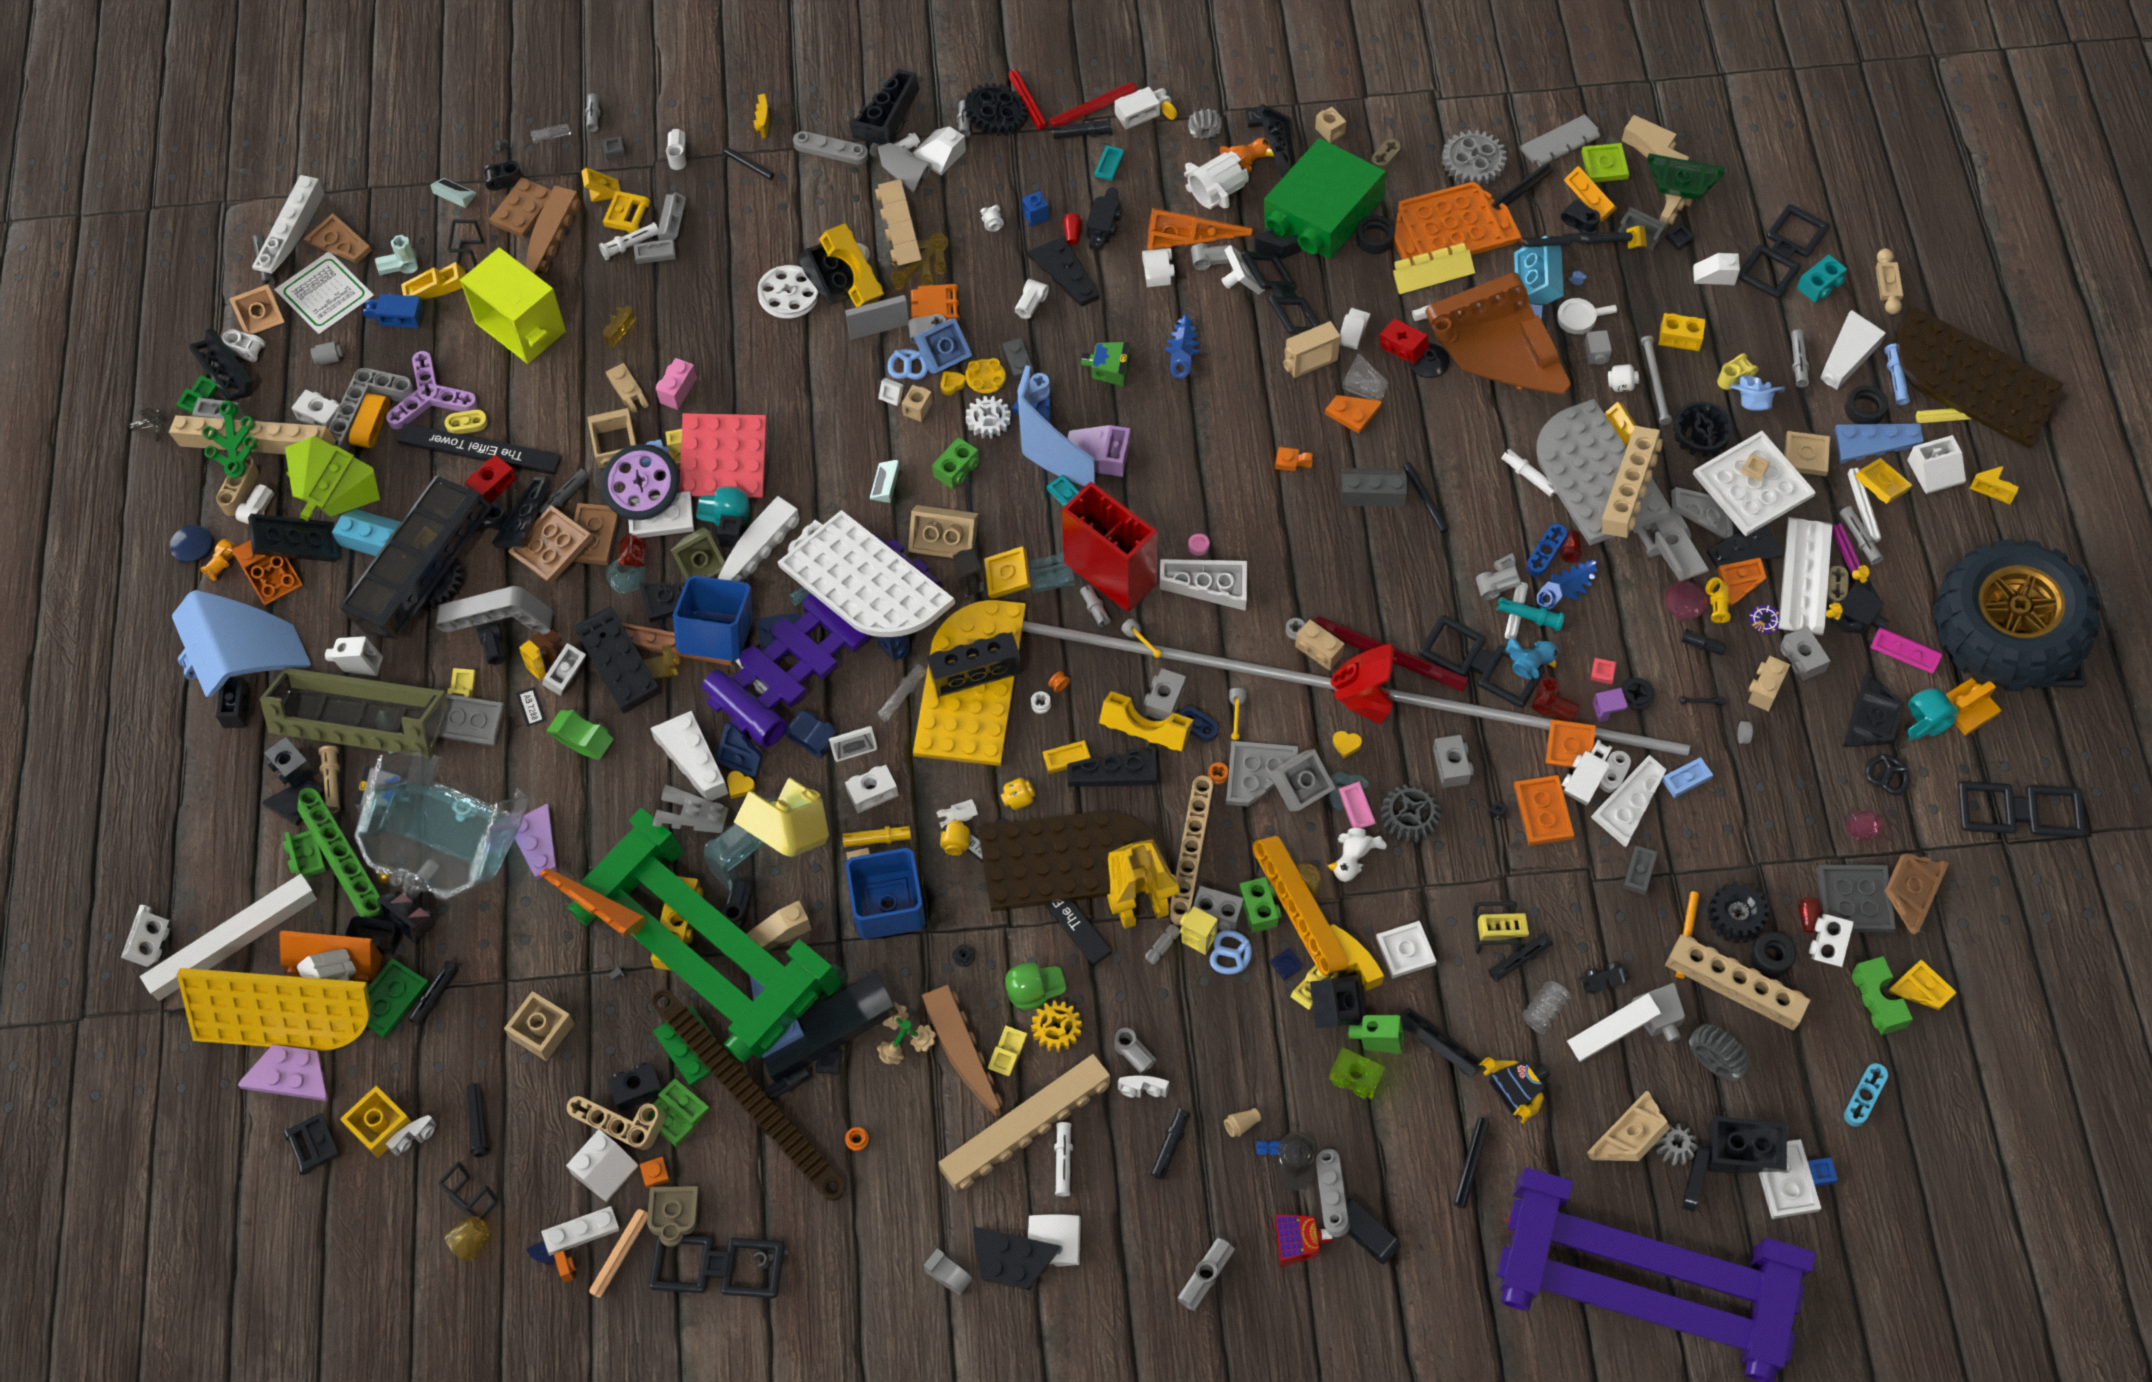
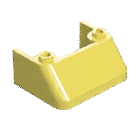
M791 777L788 778L777 801L768 802L753 791H749L734 823L781 854L789 857H794L824 845L829 837L823 800L820 794L813 789L806 788Z

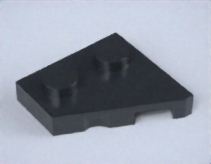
M308 779L297 788L289 787L265 799L262 803L266 808L298 827L303 821L297 809L299 793L303 789L312 788L322 798L325 792L322 787Z

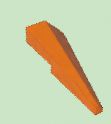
M1152 208L1148 227L1147 249L1154 250L1177 245L1216 241L1218 239H1230L1245 235L1250 236L1252 228Z
M549 868L543 869L540 873L542 877L593 916L597 915L625 938L630 933L636 936L647 923L644 916Z

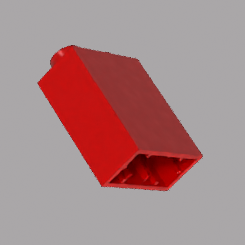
M1090 481L1061 509L1064 564L1129 613L1157 585V530Z

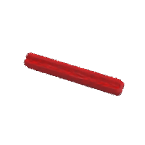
M1017 69L1009 71V78L1018 95L1022 96L1021 100L1026 102L1025 107H1027V111L1037 129H1045L1047 121Z

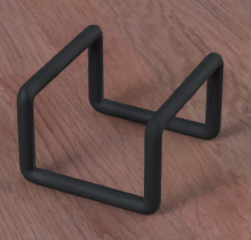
M454 219L451 222L447 251L457 253V264H460L461 253H470L474 267H476L478 263L473 250L462 249V245L484 243L479 224L474 219ZM455 223L474 224L480 240H460L458 249H451ZM465 269V273H469L472 269Z
M1476 902L1472 912L1476 954L1480 953L1482 945L1513 944L1514 953L1517 952L1521 945V941L1517 940V938H1512V940L1479 941L1477 925L1479 906H1512L1510 914H1515L1517 902Z
M456 1162L439 1180L438 1185L449 1194L448 1198L475 1222H480L497 1204L498 1198L489 1186H485L469 1204L463 1201L456 1193L469 1180L470 1174L461 1162ZM459 1168L465 1177L451 1190L443 1183ZM487 1191L493 1201L477 1217L469 1209Z

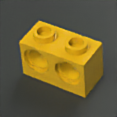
M1664 313L1660 326L1658 345L1699 351L1703 341L1705 319Z

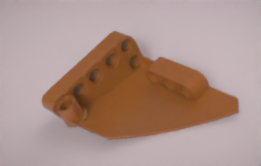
M1509 273L1433 303L1426 308L1425 314L1433 328L1438 343L1444 345L1462 370L1498 382L1565 395L1571 386L1560 363L1557 350L1539 315H1535L1529 303L1527 289L1519 274Z

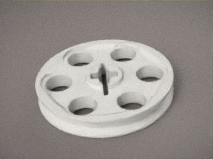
M784 265L773 268L763 275L758 284V299L761 306L766 312L775 317L786 319L800 317L812 310L818 301L819 291L807 278L802 267ZM779 274H785L787 276L785 279L782 280L776 278ZM798 277H805L807 280L798 282L796 279ZM767 286H771L774 288L770 292H766L763 290ZM812 292L813 295L811 297H804L803 293ZM773 301L780 303L777 307H772L769 304ZM792 304L800 305V307L795 310L790 308Z

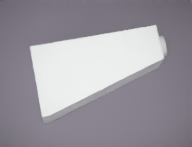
M1851 310L1820 379L1838 390L1881 345L1886 332Z

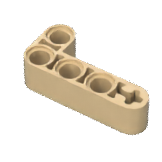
M580 1096L571 1098L567 1104V1112L572 1117L642 1150L652 1147L666 1118L664 1110L653 1104L641 1106L633 1121ZM580 1105L589 1110L587 1114L579 1110ZM654 1110L655 1118L649 1122L648 1115ZM604 1113V1120L598 1124V1116ZM623 1122L624 1130L618 1134V1125ZM641 1132H643L644 1140L641 1143H638L637 1137Z

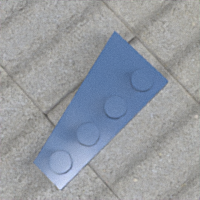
M1920 424L1836 425L1834 428L1840 465L1847 463L1849 460L1856 459L1858 461L1865 459L1866 456L1875 454L1880 456L1888 451L1906 450L1923 443Z

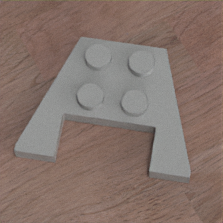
M665 785L661 800L683 805L681 815L657 810L652 826L661 827L662 823L672 824L671 827L675 829H680L681 825L694 826L693 830L722 833L728 812L727 807Z

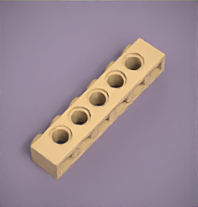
M1634 426L1602 517L1603 534L1627 538L1630 530H1634L1636 524L1635 514L1640 513L1642 504L1640 500L1645 498L1647 491L1646 482L1650 483L1652 478L1651 468L1655 467L1658 455L1656 453L1657 451L1661 452L1663 439H1660V430Z
M1679 936L1665 963V966L1793 1031L1799 1025L1810 1002V999L1806 998L1803 993L1784 987L1781 982L1763 976L1756 969H1749L1741 965L1734 958H1727L1719 954L1712 947H1705L1697 943L1690 936ZM1690 956H1696L1700 962L1693 961ZM1712 966L1718 967L1721 973L1715 972ZM1733 977L1741 979L1743 984L1735 982ZM1755 988L1761 989L1764 995L1758 994ZM1777 999L1783 1000L1786 1006L1780 1005Z

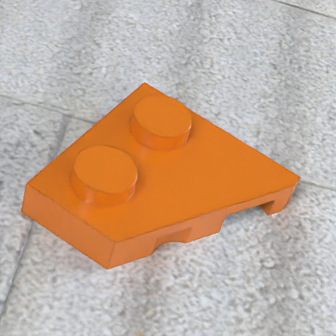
M1761 558L1721 565L1717 568L1720 579L1728 585L1729 607L1736 604L1767 578Z

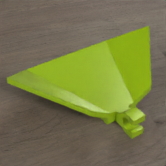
M316 436L285 447L292 497L308 502L300 514V518L307 522L316 507L329 517H334L380 501L373 467L356 459L354 455L336 445L333 446Z

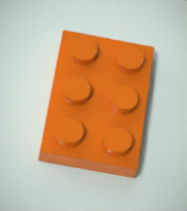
M1559 775L1514 782L1513 786L1529 846L1574 838Z

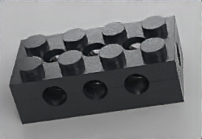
M1012 632L999 633L993 638L978 639L972 644L957 645L951 650L944 652L936 651L927 656L930 675L937 697L1022 674L1020 654Z

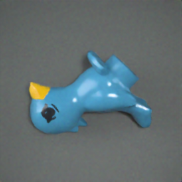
M1510 639L1505 651L1510 653L1511 659L1515 661L1512 665L1513 671L1517 675L1525 677V679H1532V676L1536 679L1540 676L1537 669L1541 664H1548L1556 668V658L1559 651L1553 642L1538 641L1534 643L1535 648L1533 650L1529 648L1523 649L1516 639Z

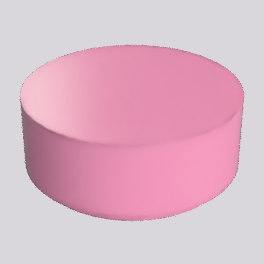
M1194 534L1189 538L1188 549L1192 554L1201 556L1209 550L1210 542L1204 534Z

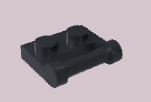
M322 1113L285 1130L283 1133L285 1140L289 1141L299 1165L297 1169L300 1175L309 1174L313 1169L341 1156ZM302 1133L313 1156L309 1160H307L298 1139Z

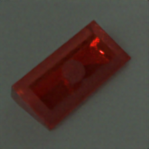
M628 532L619 542L618 564L643 567L645 564V542Z

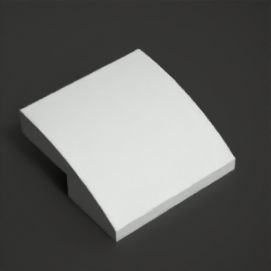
M1029 1216L1028 1239L1063 1247L1060 1255L1057 1254L1049 1264H1054L1057 1267L1079 1265L1080 1216Z

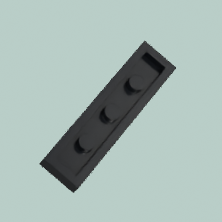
M1408 1007L1399 1014L1404 1030L1415 1034L1423 1044L1434 1048L1442 1058L1453 1062L1464 1074L1473 1077L1482 1069L1483 1065H1479L1482 1060Z

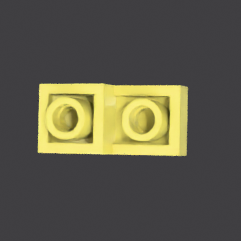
M1315 965L1307 973L1306 978L1293 990L1290 997L1310 1010L1313 1007L1310 982L1337 978L1339 973L1323 975Z

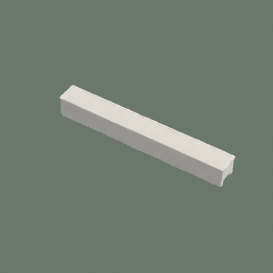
M299 874L139 977L149 993L160 1001L180 988L177 978L180 968L202 970L212 968L316 901L317 898L312 893V889L302 874Z

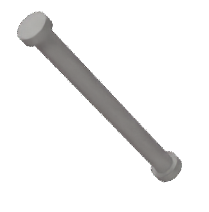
M1644 336L1641 339V344L1645 348L1660 413L1659 423L1667 425L1672 422V417L1668 414L1652 345L1654 340L1652 336Z

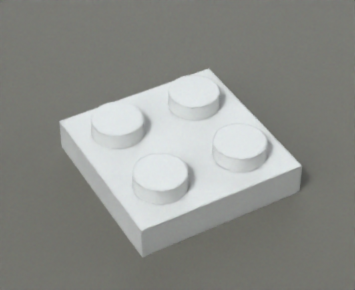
M1420 921L1376 934V940L1392 979L1436 965V959Z

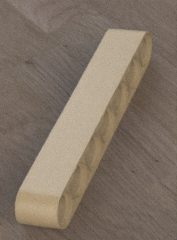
M1207 776L1195 778L1191 790L1176 872L1179 890L1186 888L1189 892L1172 896L1170 904V919L1178 926L1182 925L1180 921L1184 914H1177L1175 911L1183 909L1190 912L1193 906L1213 792V782ZM1204 787L1208 790L1202 792L1199 791L1198 788ZM1197 807H1201V808H1203L1204 810L1201 811V812H1198V811H1195L1194 809L1197 808ZM1193 827H1197L1200 829V831L1193 832L1190 829ZM1192 847L1196 849L1195 852H1189L1186 850ZM1191 868L1193 871L1186 873L1183 869Z

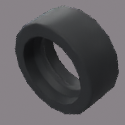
M1371 215L1363 218L1357 227V245L1361 250L1369 254H1382L1388 251L1394 241V225L1389 219L1380 215ZM1376 228L1384 231L1387 237L1380 241H1373L1366 238L1364 232L1368 229Z
M1868 385L1859 386L1852 390L1845 404L1847 417L1855 424H1878L1882 421L1888 409L1886 395L1880 389ZM1858 399H1869L1878 406L1879 410L1872 414L1864 413L1856 407L1855 401Z

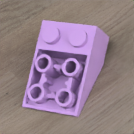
M1107 425L1069 431L1067 439L1094 458L1095 473L1123 477L1131 442L1130 428Z

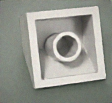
M599 1129L566 1165L574 1177L606 1203L638 1168V1164L616 1142Z

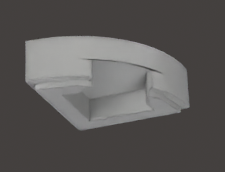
M1513 553L1494 562L1493 566L1497 572L1515 566L1516 560Z

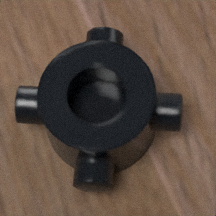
M1496 801L1492 808L1488 809V812L1497 820H1501L1504 814L1508 813V808H1505L1500 801Z

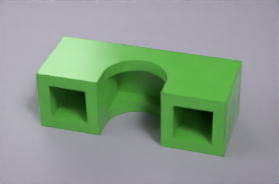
M1884 956L1858 963L1852 972L1853 982L1856 986H1859L1862 993L1863 1004L1869 1008L1872 1015V1023L1876 1029L1878 1028L1881 1035L1907 1028L1913 1020L1903 998L1888 1000L1880 992V988L1888 986L1893 978Z

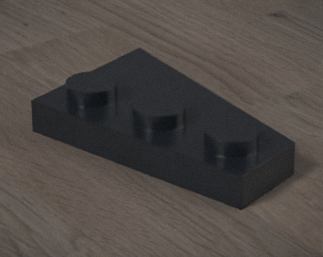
M1766 525L1747 536L1740 531L1706 552L1716 568L1721 565L1761 558V561L1785 556Z

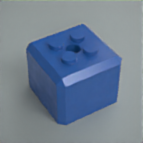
M701 576L687 578L673 613L676 650L680 654L729 661L739 659L753 623L751 587L744 582Z
M908 848L849 858L845 863L858 936L866 940L921 930L924 927L926 921L913 851ZM889 899L894 902L891 908L882 907V903L885 900Z

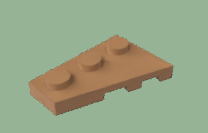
M333 213L303 239L309 245L355 263H359L372 251L365 241Z

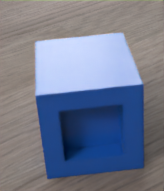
M1040 191L1022 198L1023 214L1031 227L1049 220L1048 204Z

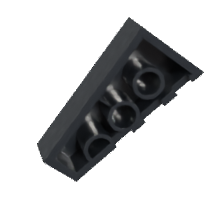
M898 69L883 85L881 92L876 93L867 107L864 106L859 111L860 114L857 118H852L849 122L853 138L879 145L891 143L920 89L916 73Z

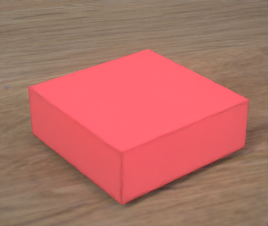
M1595 658L1590 680L1612 684L1617 662Z

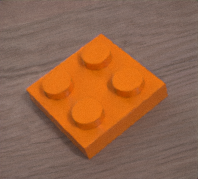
M1551 719L1545 765L1575 769L1572 765L1578 754L1583 756L1585 751L1591 753L1593 749L1596 725Z

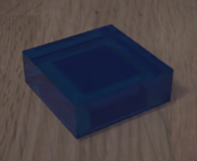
M1290 948L1270 960V964L1284 981L1303 968V965Z

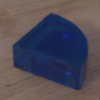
M544 1241L526 1248L532 1259L548 1265L556 1264L554 1255L549 1256Z

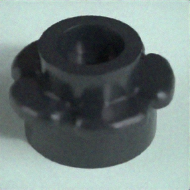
M967 945L958 946L952 953V958L955 959V963L958 966L967 967L974 961L973 956H975V952L971 947L968 948Z

